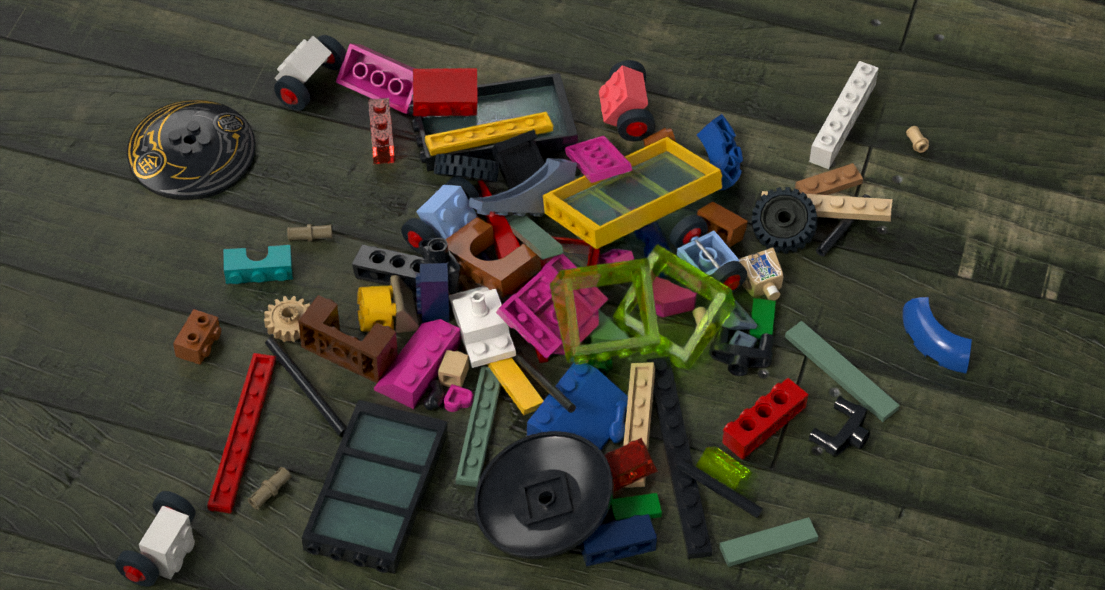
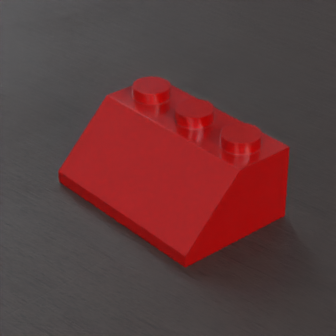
M477 68L413 69V116H477Z

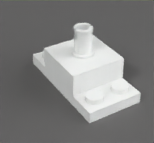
M482 286L449 295V301L458 328H460V334L472 368L516 356L509 327L496 313L502 305L496 289L489 290L487 287Z

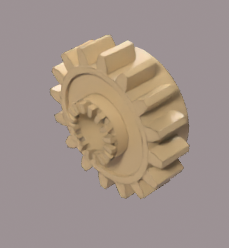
M284 296L281 302L276 299L275 306L269 304V311L264 312L265 328H267L268 334H273L275 339L283 340V342H295V340L300 339L298 320L310 304H304V299L296 301L295 296L291 300Z

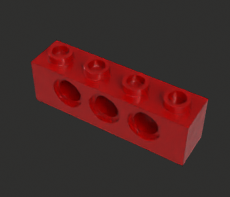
M789 378L782 383H777L770 393L766 396L762 395L754 406L750 409H745L737 420L729 422L724 427L722 443L743 460L806 408L808 393Z

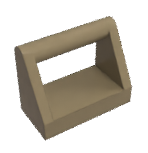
M391 276L390 285L393 288L391 303L396 304V316H393L396 333L417 331L418 321L412 290L399 276Z

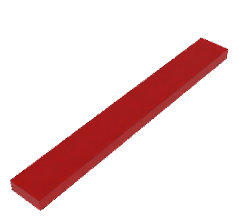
M253 353L207 507L210 511L232 513L276 364V356Z

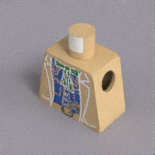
M773 248L739 259V262L747 271L746 280L742 285L752 297L756 298L764 294L768 300H776L780 297L779 289L782 288L783 273Z

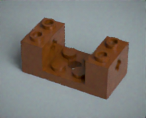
M318 295L298 320L302 348L375 383L379 382L398 356L396 331L389 326H383L376 322L362 342L354 336L340 332L338 304L329 298Z

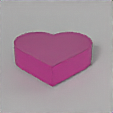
M451 384L444 398L445 409L449 412H456L460 408L470 407L473 404V393L468 389Z

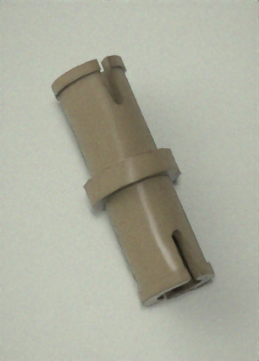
M307 224V227H288V241L308 239V242L313 239L333 238L332 224L322 226Z
M280 467L269 480H264L261 483V487L247 499L249 504L254 509L259 510L271 496L275 497L278 494V490L292 478L291 474L284 467Z

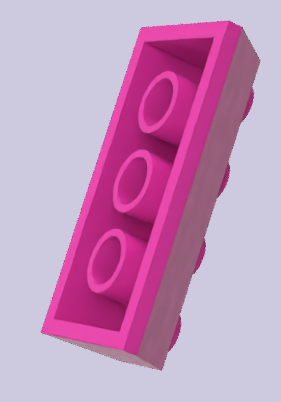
M350 43L336 83L408 114V104H412L413 69L415 68L361 44Z
M441 319L422 323L376 384L374 391L414 409L429 389V383L437 378L446 350L455 352L460 346V328Z

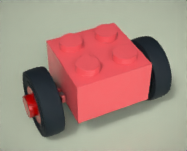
M633 60L621 61L610 69L609 80L605 85L601 86L599 97L604 123L616 126L619 135L627 141H641L654 133L655 119L649 111L644 110L648 105L645 88L647 80L646 70L640 62Z

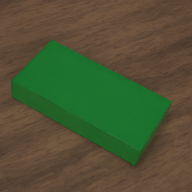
M753 298L751 318L757 324L756 329H750L749 335L758 338V340L761 339L762 334L768 333L772 335L776 301Z
M657 493L612 499L610 505L613 518L617 521L629 519L634 515L642 516L649 514L650 519L662 517Z

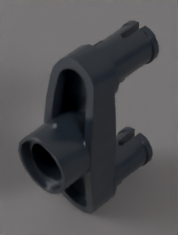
M425 238L419 242V252L429 264L447 263L448 293L451 295L456 294V291L459 293L461 291L459 282L461 276L460 265L449 251L447 241L442 238Z
M724 326L716 328L714 341L710 345L709 355L719 362L728 364L727 369L732 375L744 376L747 374L748 368H766L771 365L773 359V335L768 333L762 334L759 348L756 349L727 344L729 329Z
M839 396L834 404V409L850 417L849 420L834 437L820 431L818 428H814L809 436V441L825 449L826 453L834 457L840 455L850 445L862 449L870 436V431L862 427L868 409Z

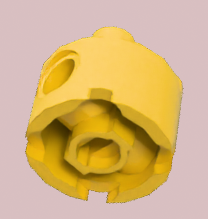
M392 285L359 287L357 304H360V310L357 311L359 326L362 332H370L376 322L383 326H389L394 330L393 316H396V304L391 303L393 298Z

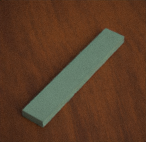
M526 215L505 217L514 235L540 258L546 259L563 253L562 245Z
M803 321L786 332V339L879 420L884 422L899 410L900 405Z
M481 366L456 475V484L477 487L484 467L501 390V383L488 366Z

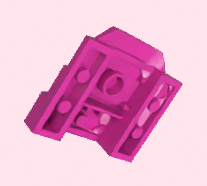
M562 253L561 255L554 256L519 292L513 294L501 305L496 313L511 329L514 328L547 359L552 353L568 355L599 325L598 309L608 298Z

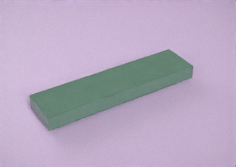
M808 517L721 542L719 548L727 566L730 567L818 541V535Z

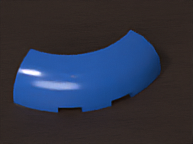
M721 114L706 125L697 136L707 151L710 164L721 170L722 189L720 190H726L739 179L742 172L740 170V163L743 161L741 147L736 146L734 140L736 135L726 118Z
M919 297L908 301L903 307V323L906 333H909L914 341V346L925 357L930 356L938 361V365L956 372L967 373L972 339L955 335L941 326L931 312L929 297Z

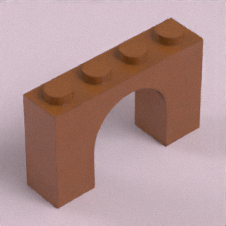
M478 217L445 239L448 243L449 251L460 265L461 274L468 276L474 282L487 287L489 290L496 289L498 295L503 298L541 270L540 257L525 244H522L513 252L498 260L484 261L477 259L476 256L495 243L492 225Z

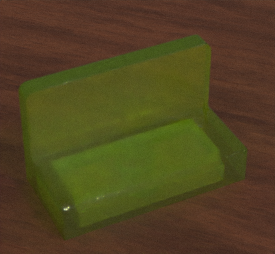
M716 446L706 447L696 464V467L733 490H736L741 481L748 480L752 474L749 469Z

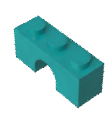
M290 245L268 246V255L260 261L250 260L247 257L246 248L223 249L226 284L293 279Z

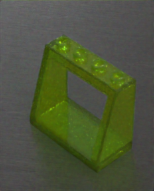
M657 244L614 313L613 318L616 326L620 330L634 335V339L642 345L648 344L659 356L663 357L665 355L670 358V361L679 368L683 366L689 370L736 305L731 288ZM661 271L712 302L684 349L629 315Z
M648 258L560 270L549 284L567 363L575 362L576 365L589 362L590 359L605 361L610 359V356L616 355L619 358H625L636 352H640L641 355L650 354L660 344ZM633 282L646 336L580 345L573 290Z

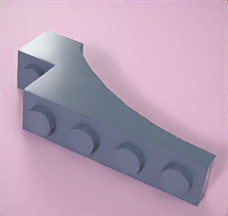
M547 158L546 163L521 184L496 195L470 198L469 207L477 209V213L483 215H490L491 211L498 215H508V212H513L512 214L518 216H525L526 213H530V215L542 217L543 213H545L543 195L574 181L577 163L566 159Z

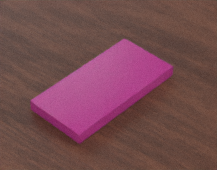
M604 135L565 148L566 155L572 162L577 163L578 169L591 183L632 171L631 163Z

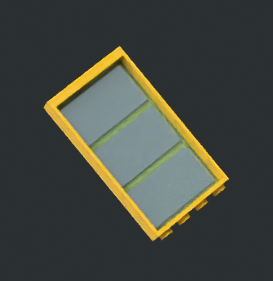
M666 137L625 156L631 163L632 171L591 183L584 175L544 194L543 203L546 215L595 249H598L722 189V173L719 168Z

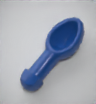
M619 400L616 403L615 421L611 423L609 428V436L614 444H618L624 439L625 411L627 410V402L624 400Z

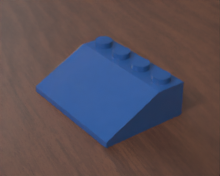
M576 359L556 385L576 406L575 411L569 413L549 394L527 422V436L547 431L569 432L584 437L602 450L610 439L609 428L611 423L615 421V405L619 400L628 402V396L598 369Z

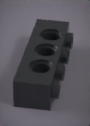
M362 245L352 263L356 279L390 286L391 276L397 275L412 291L416 292V273H420V264H429V262L417 255L404 254L394 250L390 251L376 246Z

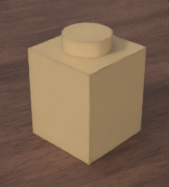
M446 350L438 371L441 385L450 387L453 384L462 387L469 370V355L459 351Z

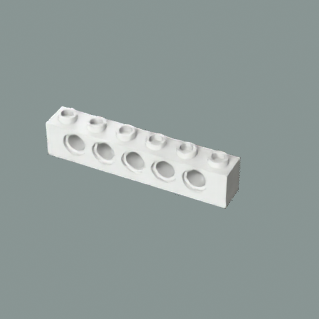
M861 61L858 62L812 144L809 162L827 169L830 168L876 85L878 67Z

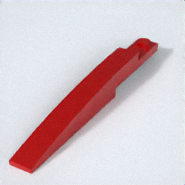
M482 180L478 181L480 197L492 196ZM491 211L490 215H485L486 222L492 225L495 241L493 245L497 258H504L520 246L504 215H498ZM534 276L509 293V295L519 292ZM535 348L539 363L548 362V358L546 359Z

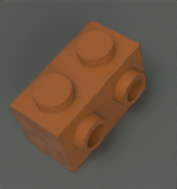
M711 202L698 210L697 215L701 216L708 225L706 234L715 231L729 248L743 240L748 223L747 220L715 202Z
M193 309L173 343L176 357L201 365L204 358L209 356L213 342L218 340L221 335L218 317Z

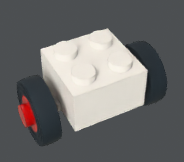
M321 35L317 39L312 36L309 41L304 39L277 68L279 74L275 77L277 82L274 85V91L278 99L292 110L300 111L304 109L310 102V94L304 83L321 64L331 70L340 69L346 55L344 47L336 39L328 35Z
M162 491L154 499L152 506L157 516L139 543L141 554L126 550L116 560L115 566L119 573L137 585L152 586L159 575L171 580L174 573L181 569L186 553H190L194 547L195 540L193 539L190 524L196 515V511L189 501L173 492Z

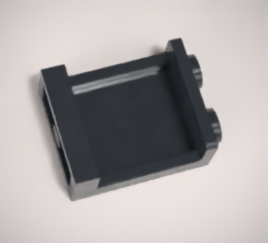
M534 129L499 142L491 148L496 162H499V169L508 190L530 178L545 164L535 142L537 135Z

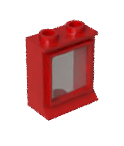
M551 236L562 245L563 254L566 257L580 259L588 265L592 283L596 286L600 248L595 249L581 239ZM553 257L540 260L541 270Z

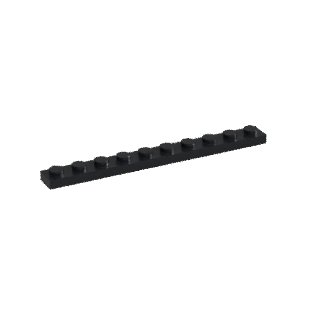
M670 358L647 359V363L654 362L655 365L653 398L687 558L712 556V548L697 481L676 468L682 458L692 464L693 462Z

